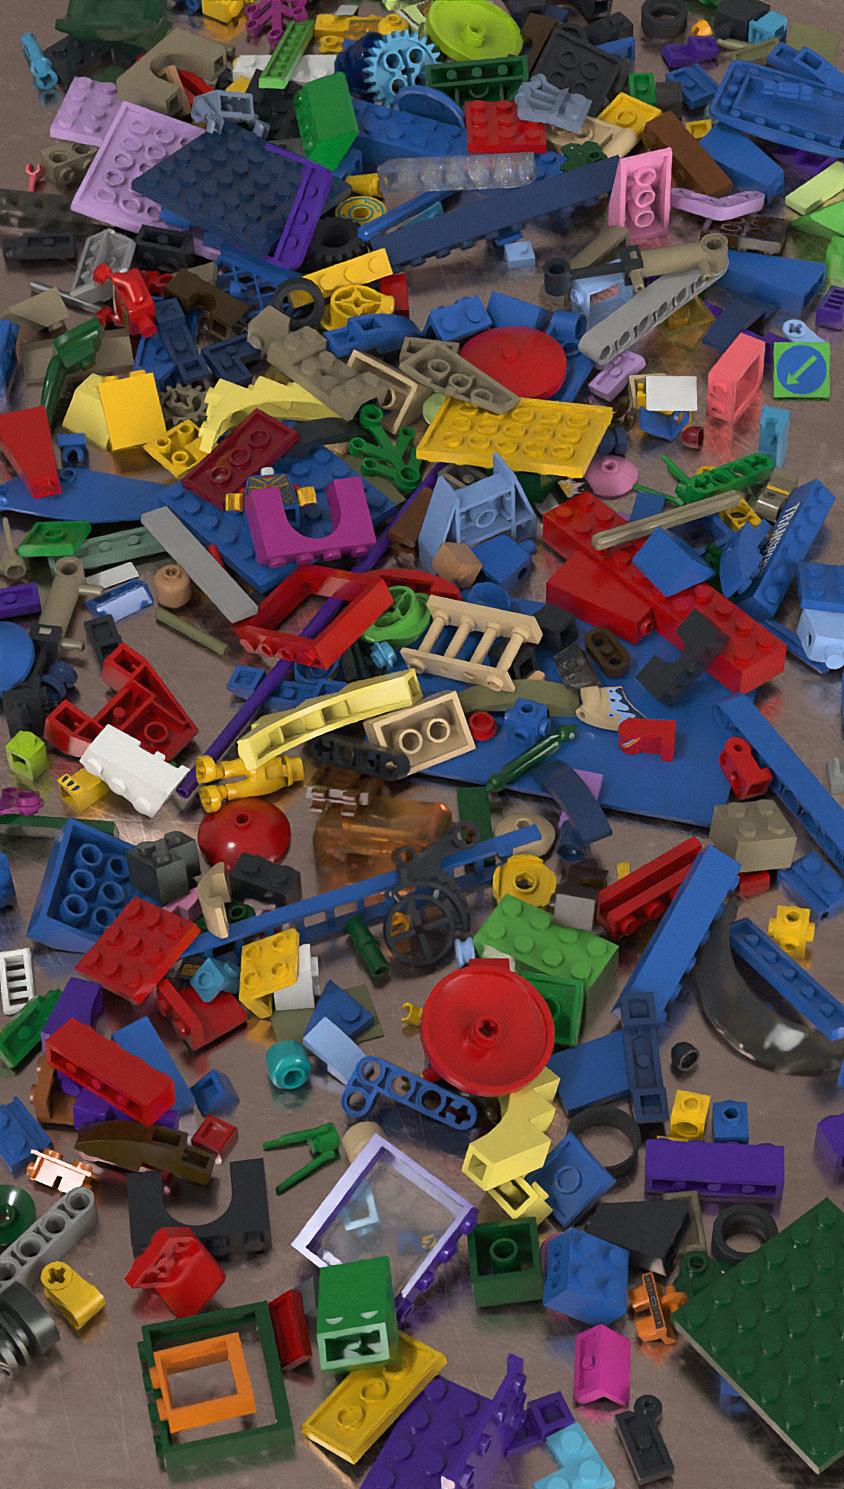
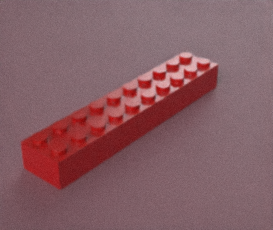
M588 490L543 514L542 540L566 560L578 549L583 551L653 606V629L681 652L684 651V642L675 630L694 608L708 616L731 639L725 645L723 652L714 657L707 665L705 671L734 694L739 691L747 694L784 671L787 645L705 581L666 598L632 563L634 556L649 539L647 536L597 551L591 544L592 536L595 533L629 522Z

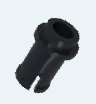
M227 67L217 76L216 90L226 91L233 83L230 68Z

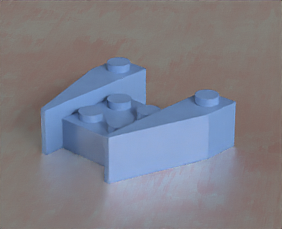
M497 452L493 454V475L469 486L454 491L443 476L438 477L418 538L419 559L431 574L439 576L431 564L443 542L466 543L467 546H470L500 533L501 535H507L516 544H520L526 539L531 540L536 537V515L516 475Z

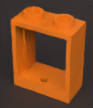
M238 1332L153 1352L156 1366L149 1368L153 1389L161 1388L163 1398L156 1399L160 1421L168 1420L171 1433L256 1413L254 1395ZM229 1361L236 1395L175 1409L167 1375Z

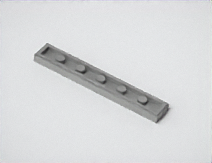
M167 506L141 514V523L231 623L257 614L258 606Z

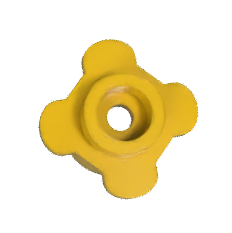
M336 36L320 38L321 46L318 50L322 55H341V46L344 39Z

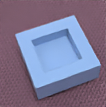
M530 241L504 244V253L509 270L535 266V255Z

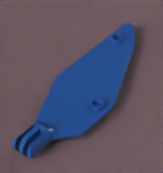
M82 468L58 469L62 493L34 499L19 475H17L5 484H0V512L7 509L65 521L88 520L90 524L141 520V514L161 508L156 503L155 494L170 485Z

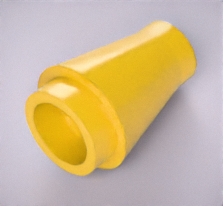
M377 173L356 176L348 175L345 180L346 183L352 185V192L376 199L377 197H382L385 191V179Z

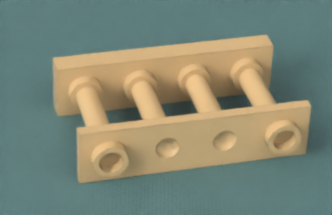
M430 595L426 606L434 621L418 650L402 647L400 653L409 669L414 668L418 674L424 672L486 686L494 691L503 690L513 693L515 686L507 671L522 643L531 642L539 644L543 633L536 618ZM452 625L459 627L444 656L430 653L444 626ZM474 630L484 632L470 662L456 659L470 632ZM496 637L511 638L496 668L482 665Z

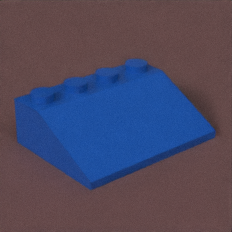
M68 818L55 837L25 937L54 949L87 953L103 935L104 931L120 915L125 906L135 896L141 899L144 896V893L131 886L125 852L136 848V846L72 818Z

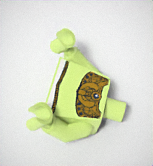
M381 0L383 4H386V8L389 11H394L396 15L404 17L408 21L410 34L418 32V39L426 36L425 44L433 43L436 47L426 28V17L433 1L427 0L415 5H407L400 0Z

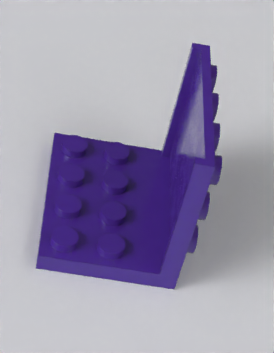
M511 1353L507 1357V1374L492 1400L436 1375L404 1410L359 1489H487L506 1455L508 1444L510 1441L512 1443L527 1415V1410H524V1403L527 1397V1393L524 1392V1386L527 1376L523 1374V1359Z

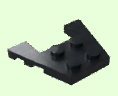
M78 29L42 52L44 57L51 61L52 70L56 72L57 77L61 81V86L64 90L68 91L74 77L80 78V76L111 57H115L127 66L132 67L137 62L136 58L146 54V49Z

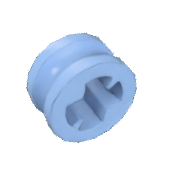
M467 937L464 942L455 939V952L459 968H463L466 963L469 964V959H475L471 937Z

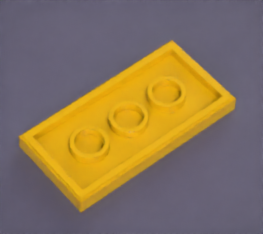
M398 1329L402 1363L352 1371L300 1426L303 1435L354 1465L448 1363L445 1354Z

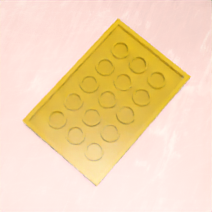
M446 396L416 448V459L429 462L455 463L460 466H482L483 468L491 469L493 468V454L497 452L513 472L526 471L540 475L552 474L567 478H583L613 418V407L520 397L521 402L504 415H500Z

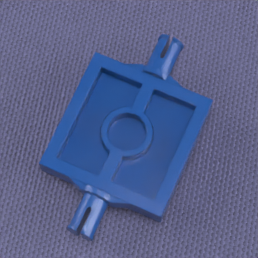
M0 319V398H7L18 362L16 343L20 326L16 323H11V320Z

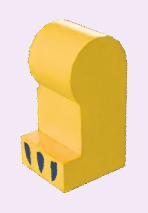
M85 768L80 769L72 776L66 773L57 780L61 800L78 815L111 790L106 782L98 776L90 774Z

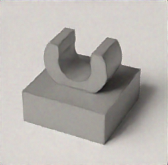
M835 758L833 761H827L826 774L830 793L844 792V760L839 761L838 758Z

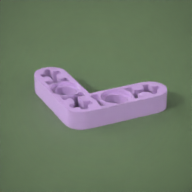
M671 188L670 206L714 220H730L762 210L765 195L757 191H744L717 199L688 189Z

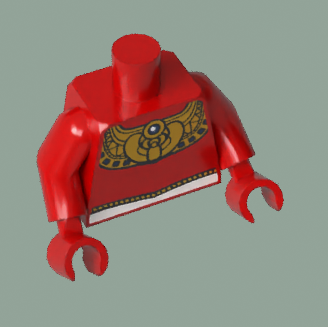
M107 264L98 265L93 271L92 279L100 285H103L107 279H110L113 288L114 311L110 307L104 306L95 314V316L100 317L99 321L102 326L106 327L112 321L116 326L125 327L130 335L134 336L141 333L145 338L153 336L157 331L155 304L138 269L135 268L124 273L118 271L113 273Z

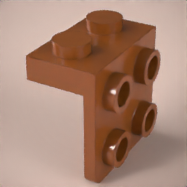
M45 1051L44 1057L40 1056L38 1058L37 1076L39 1077L37 1084H32L30 1104H34L38 1122L74 1125L73 1105L78 1096H71L58 1091L57 1070L46 1063Z

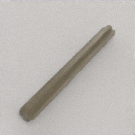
M730 490L595 533L592 536L591 544L597 551H601L653 534L658 526L666 530L737 507L740 504L739 500L741 497L735 490Z

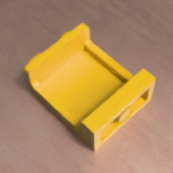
M138 370L129 373V378L119 380L118 376H110L101 379L102 383L97 385V391L101 399L112 453L143 447L148 442L167 432L153 372L146 374L145 370Z

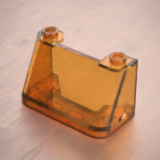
M374 795L368 805H357L355 817L341 816L344 804L327 802L324 813L321 814L313 835L315 867L331 869L333 860L339 857V861H346L348 852L391 858V852L397 847L409 846L417 852L445 833L448 825L452 823L451 810L440 802L432 803ZM402 852L401 854L402 860L406 859V854L404 852Z

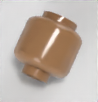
M177 564L166 565L157 570L153 580L157 601L171 608L181 607L189 602L192 597L193 587L192 579L185 570Z

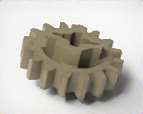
M177 383L174 389L167 386L166 393L158 392L166 431L187 419H190L198 427L204 421L207 422L208 416H206L208 404L204 403L208 391L202 392V386H197L193 389L191 383H188L186 387H182L180 383Z

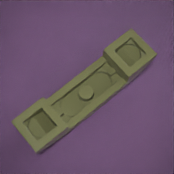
M512 680L515 686L513 693L503 690L494 691L481 685L473 686L457 693L466 720H469L477 712L507 711L509 707H514L518 697L547 705L549 717H577L576 710L579 708L578 689L543 680Z

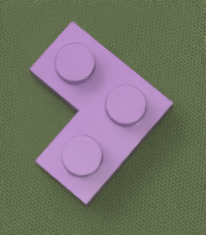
M624 350L605 365L595 363L593 367L601 370V372L588 385L591 393L611 402L629 383V375H637L646 366L644 357L629 350Z

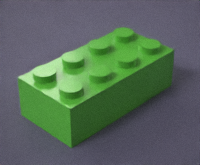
M506 893L473 938L475 959L509 958L510 971H515L518 975H520V971L586 980L582 1013L587 1015L618 970L619 946L584 929L554 925V915Z

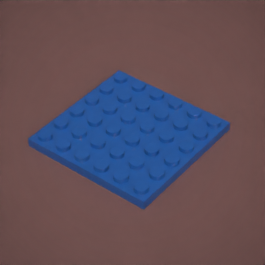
M284 420L282 422L289 427L297 425L293 420ZM324 445L311 447L308 456L283 459L281 456L271 466L276 471V474H288L291 482L296 483L301 488L314 487L317 503H310L307 506L299 507L300 525L292 526V528L299 534L312 539L329 536L332 529V518L325 489L335 479L359 477L361 475ZM361 476L372 525L375 527L397 514V504ZM180 480L155 494L156 503L161 508L167 506L191 534L206 547L217 545L222 560L259 593L263 594L282 583L299 566L296 561L287 562L285 566L279 568H269V565L259 566L251 531L245 530L244 511L234 512L229 510L223 512L183 488ZM316 558L314 559V561L307 564H313L322 558Z

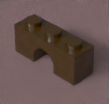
M531 12L520 31L525 46L531 48L525 54L528 57L529 79L555 27L560 28L557 19Z
M184 268L164 287L163 301L177 298L185 317L196 309L210 312L207 331L223 341L237 336L248 324L250 311L248 305Z
M571 865L568 873L562 874L560 884L557 883L555 894L552 893L549 913H554L553 924L592 931L597 918L600 891L608 885L609 870Z

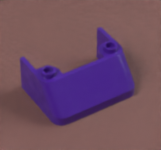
M266 143V149L304 164L301 171L302 182L278 247L263 258V260L281 268L295 270L301 266L331 188L333 176L331 171L319 162L290 150ZM229 243V245H231V246H233V247H235V248H238V249H240V250H242V251H244V252H247V251H245V250H243V249H241V248L235 246L234 244Z

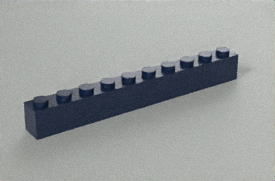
M619 154L369 240L368 248L370 252L385 248L392 272L397 274L401 271V267L411 265V268L426 263L425 259L433 256L436 259L444 258L450 255L453 249L459 247L461 251L470 249L476 245L475 242L483 239L486 242L496 240L501 237L500 233L509 230L511 234L519 232L526 228V224L535 222V225L545 223L550 220L549 216L558 213L561 217L569 215L575 211L574 208L584 205L585 208L592 207L600 203L599 199L605 197L610 199L620 159Z

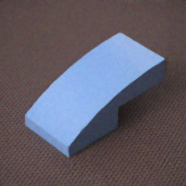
M326 1017L303 1038V1045L327 1063V1071L346 1086L356 1064L366 1056L342 1030ZM372 1062L365 1066V1076L374 1068Z

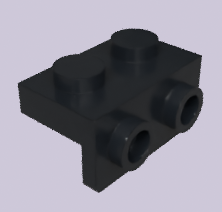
M39 675L33 676L32 689L2 691V701L10 739L20 730L32 732L37 737H43L46 718L52 712L51 706H45V704H48L47 686H41Z

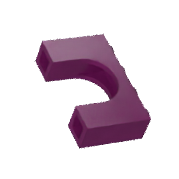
M361 476L335 479L325 489L332 518V529L329 536L320 539L305 537L292 528L286 518L279 487L251 490L243 499L258 565H269V568H279L285 566L287 562L296 561L298 565H303L314 561L316 558L332 561L346 554H351L352 557L368 554V551L376 543V537Z

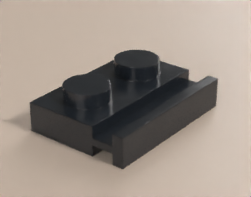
M359 637L341 655L340 660L346 681L350 682L353 679L357 682L382 676L381 668L375 665L370 655L373 643L365 642Z

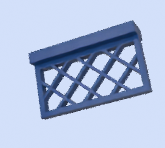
M224 241L219 247L220 256L215 260L218 271L223 265L233 270L231 273L217 275L216 285L219 288V283L234 279L238 281V278L247 276L254 278V282L245 285L248 291L256 289L258 296L247 298L244 303L248 306L260 303L261 310L249 312V322L264 310L262 302L273 300L275 292L261 295L259 288L266 286L277 288L287 279L304 276L293 270L284 269L259 259L254 255L229 245L227 241ZM230 288L222 289V291L229 294ZM290 303L283 304L285 314L291 318L300 309V307L292 309Z

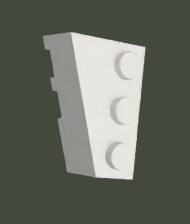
M108 724L89 745L79 762L84 765L90 774L98 776L106 782L114 793L122 795L130 801L138 812L152 819L172 796L190 769L183 765L177 769L164 761L165 755L157 751L152 755L139 747L141 745L140 741Z

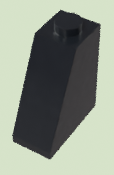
M686 1199L600 1203L595 1214H591L588 1217L584 1232L628 1250L629 1263L666 1276L694 1220L691 1202Z

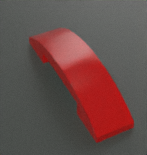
M380 569L359 573L383 578L387 588L406 586L411 588L414 593H424L429 596L434 595L463 601L460 589L449 581L430 573L410 569Z

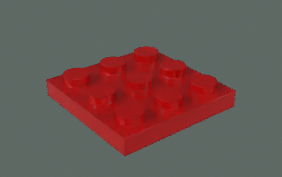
M481 100L465 102L468 153L546 154L544 123L521 120L517 115L518 105L515 102L507 100L498 102H484Z
M135 896L125 906L115 921L104 931L93 947L83 956L74 970L80 977L101 984V987L140 1005L201 930L195 923Z

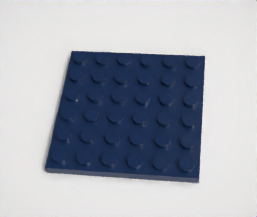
M225 120L221 134L217 131H213V133L204 132L132 181V190L259 259H263L278 247L302 182L301 171L304 164L266 149V143L277 145L266 141L253 132L247 131L236 125L233 121ZM333 176V182L320 216L349 196L352 185L342 181L339 177Z

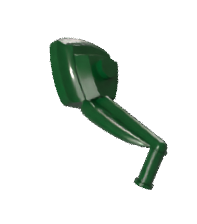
M97 317L72 328L52 342V358L46 370L40 406L45 405L50 426L66 374L79 370L87 371L96 364L95 353L99 351L104 337V327Z

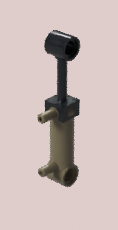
M710 233L705 235L701 241L644 250H640L639 245L620 247V262L570 269L569 262L563 258H552L543 265L544 290L550 296L560 297L569 293L572 280L622 273L625 286L633 285L634 291L640 293L645 288V277L696 269L700 270L702 280L709 282L713 278L712 272L722 271L728 265V240L722 234Z
M66 556L55 563V577L38 623L32 624L29 632L35 649L33 665L26 682L15 684L9 690L32 689L33 676H41L46 660L60 661L64 650L84 651V640L64 638L79 595L101 598L104 595V587L86 584L83 563L79 558Z

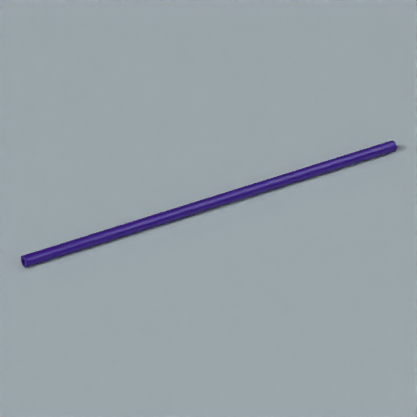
M438 462L377 537L376 543L368 551V554L362 556L350 572L363 573L370 571L393 542L388 537L390 529L424 486L434 490L438 479V472L449 463ZM329 597L299 636L315 639L346 600ZM280 659L203 755L211 756L214 763H217L294 666V662ZM196 764L176 788L177 794L182 798H189L199 785L196 778Z

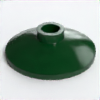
M0 1185V1220L8 1219V1221L0 1223V1246L14 1243L35 1223L36 1208L32 1197L25 1190L14 1185Z

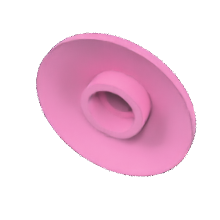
M607 455L592 459L584 474V478L593 489L594 495L603 498H617L633 490V484L638 482V471L629 460L619 456Z

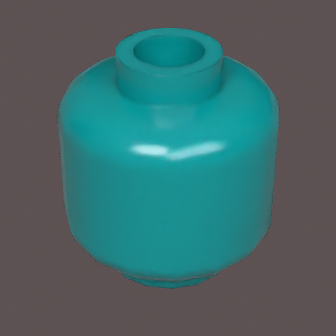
M294 1040L279 1041L272 1045L265 1054V1066L269 1077L278 1088L295 1089L308 1080L311 1074V1063L303 1045Z

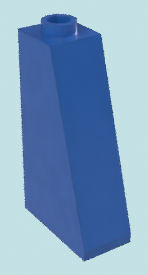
M719 121L699 141V144L733 182L732 187L742 192H761L765 195L764 203L768 205L784 191V170L741 131Z
M728 249L729 266L727 271L714 282L715 286L742 296L747 294L754 295L777 305V309L801 317L825 285L826 264Z

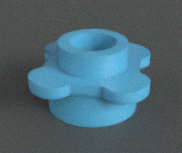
M386 641L380 644L376 642L371 647L372 653L370 655L375 665L388 672L393 667V664L397 662V656L392 647Z

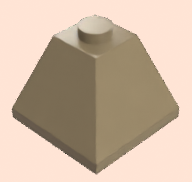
M57 287L0 312V319L11 320V323L36 330L48 327L49 331L64 326L62 320L70 317Z

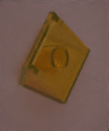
M696 295L656 327L668 343L693 353L716 318L701 298Z

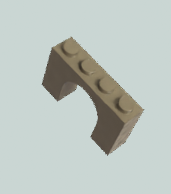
M175 28L139 61L135 62L131 68L119 76L116 80L118 101H127L173 117L183 108L181 87L156 77V74L167 66L175 64L176 70L188 71L213 81L227 68L226 47Z

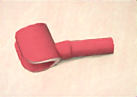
M39 163L35 172L32 164L26 166V172L30 175L28 196H33L36 181L45 175V169Z

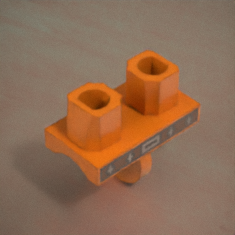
M652 1272L642 1275L644 1284L628 1291L630 1303L636 1313L650 1308L652 1314L636 1320L635 1324L638 1335L643 1342L661 1338L666 1345L675 1343L676 1338L673 1326L669 1322L670 1314L689 1301L688 1295L676 1292L674 1285L667 1286L665 1288L666 1295H664L663 1287L655 1282L654 1274Z

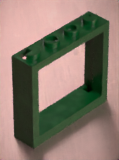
M267 1301L141 1326L143 1341L137 1342L140 1362L147 1361L148 1370L150 1367L156 1366L153 1352H157V1350L186 1345L236 1332L240 1334L258 1330L276 1424L173 1445L168 1420L160 1421L156 1399L163 1398L161 1388L153 1389L150 1371L142 1372L145 1393H153L154 1403L147 1404L151 1426L158 1425L160 1435L153 1436L156 1457H164L166 1470L295 1444L293 1425Z

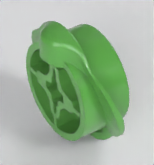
M406 586L388 588L394 602L360 636L363 641L368 643L378 642L379 644L386 641L393 650L410 645L422 635L431 621V613L426 606L430 596L424 593H414L411 588Z

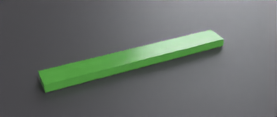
M294 19L291 20L259 78V88L285 89L314 34L316 21L305 20L297 23Z

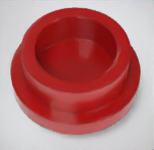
M477 712L467 722L474 740H489L497 732V723L489 713Z

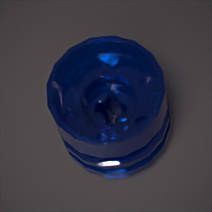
M367 33L337 55L334 61V72L345 73L350 96L359 100L368 99L376 93L375 91L368 93L367 90L372 84L364 82L370 75L363 72V69L370 67V64L365 62L364 59L373 57L368 50L373 47L377 48L374 43L376 40L380 39L383 41V35L380 33ZM387 56L386 64L389 68H392L393 61Z

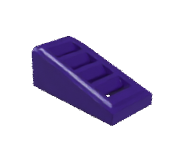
M834 285L830 286L816 310L815 324L842 329L844 325V288Z

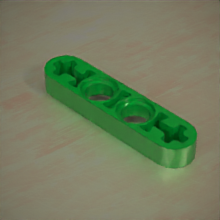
M754 453L689 478L684 492L685 496L690 501L696 502L730 490L738 491L764 481L770 476L774 465L773 460L762 453Z

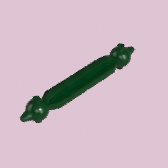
M577 725L559 726L555 734H548L506 764L500 774H492L487 779V785L483 789L484 792H500L506 787V783L514 782L527 773L529 769L534 768L556 752L562 743L570 742L574 738Z

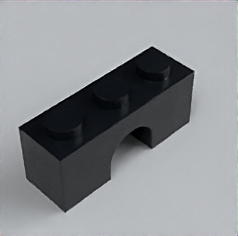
M550 602L532 615L536 618L543 636L539 644L531 642L521 644L507 671L511 680L527 679L535 671H538L535 651L547 649L560 654L579 638L575 615ZM505 637L489 650L490 667L496 668L511 638Z
M695 608L675 630L684 642V651L681 657L675 662L668 663L654 655L635 677L657 700L670 707L683 698L686 689L694 680L703 675L707 665L714 657L723 652L725 645L731 639L708 616Z

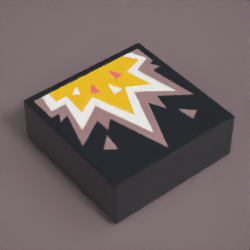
M584 476L583 478L565 477L555 481V489L564 502L586 490L593 494V489Z

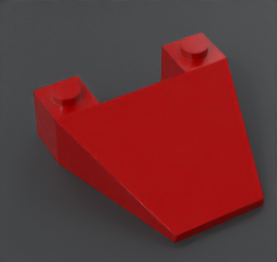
M122 642L104 660L101 680L118 693L93 718L65 699L46 718L43 737L65 754L82 757L89 745L110 724L140 741L141 745L139 747L152 755L157 751L165 755L164 761L170 763L198 734L199 729L148 660Z

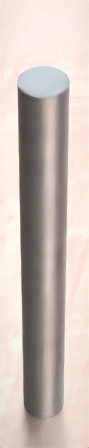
M32 280L29 285V289L37 293L54 288ZM58 289L65 303L97 313L102 307L106 306L98 302L88 304L72 298L69 292Z

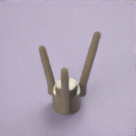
M4 517L2 522L7 550L0 559V575H5L9 579H18L24 576L27 570L31 569L30 557L19 556L18 549H15L8 519Z

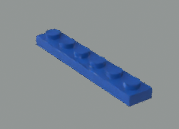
M748 917L720 925L719 936L830 1041L844 1037V1006Z

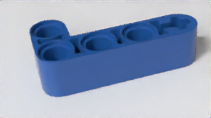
M365 1056L358 1061L341 1097L342 1109L346 1114L353 1117H362L371 1113L381 1093L459 1130L474 1127L480 1117L479 1108L473 1101L377 1056ZM372 1061L376 1062L380 1067V1075L374 1081L367 1079L364 1073L365 1066ZM400 1076H406L411 1083L410 1090L405 1095L398 1094L394 1087L396 1079ZM431 1090L437 1091L441 1096V1104L435 1110L429 1109L424 1101L425 1095ZM356 1092L362 1093L366 1098V1105L359 1112L352 1109L350 1105L351 1096ZM450 1097L454 1099L450 1106L457 1109H463L465 1105L468 1107L467 1113L471 1115L470 1120H463L462 1123H459V1116L451 1111H447L446 1117L442 1115L449 1106Z

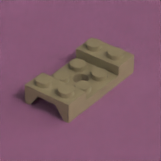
M305 326L271 342L266 360L346 421L351 420L360 406L371 399L379 405L383 404L389 386L369 371L359 375L354 369L336 358L334 354L328 352L325 349L328 340L315 329Z

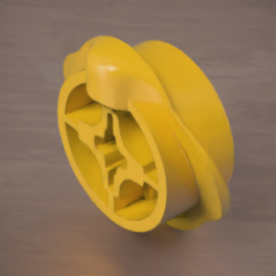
M362 285L341 287L332 294L330 304L324 306L325 311L318 326L321 330L331 331L346 327L348 318L367 314H393L395 307L394 297L381 294L372 288Z

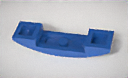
M237 665L226 685L227 690L247 700L267 676L266 671L261 668ZM320 678L315 686L282 680L262 706L280 711L294 709L306 699L339 692L348 683Z

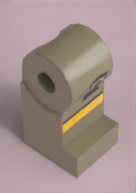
M778 467L774 468L771 480L764 492L759 496L755 507V513L759 518L776 523L793 490L798 488L799 475Z

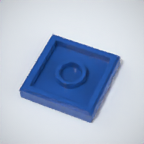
M569 1132L547 1154L543 1167L530 1172L524 1178L529 1185L536 1181L549 1195L545 1202L553 1209L551 1213L566 1229L573 1227L617 1182L572 1132Z

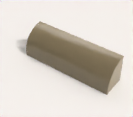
M618 225L608 227L569 261L570 269L607 264L619 259V248L629 246L630 230ZM544 284L539 289L540 295L563 307L572 301L571 290L564 296L554 297L545 292Z

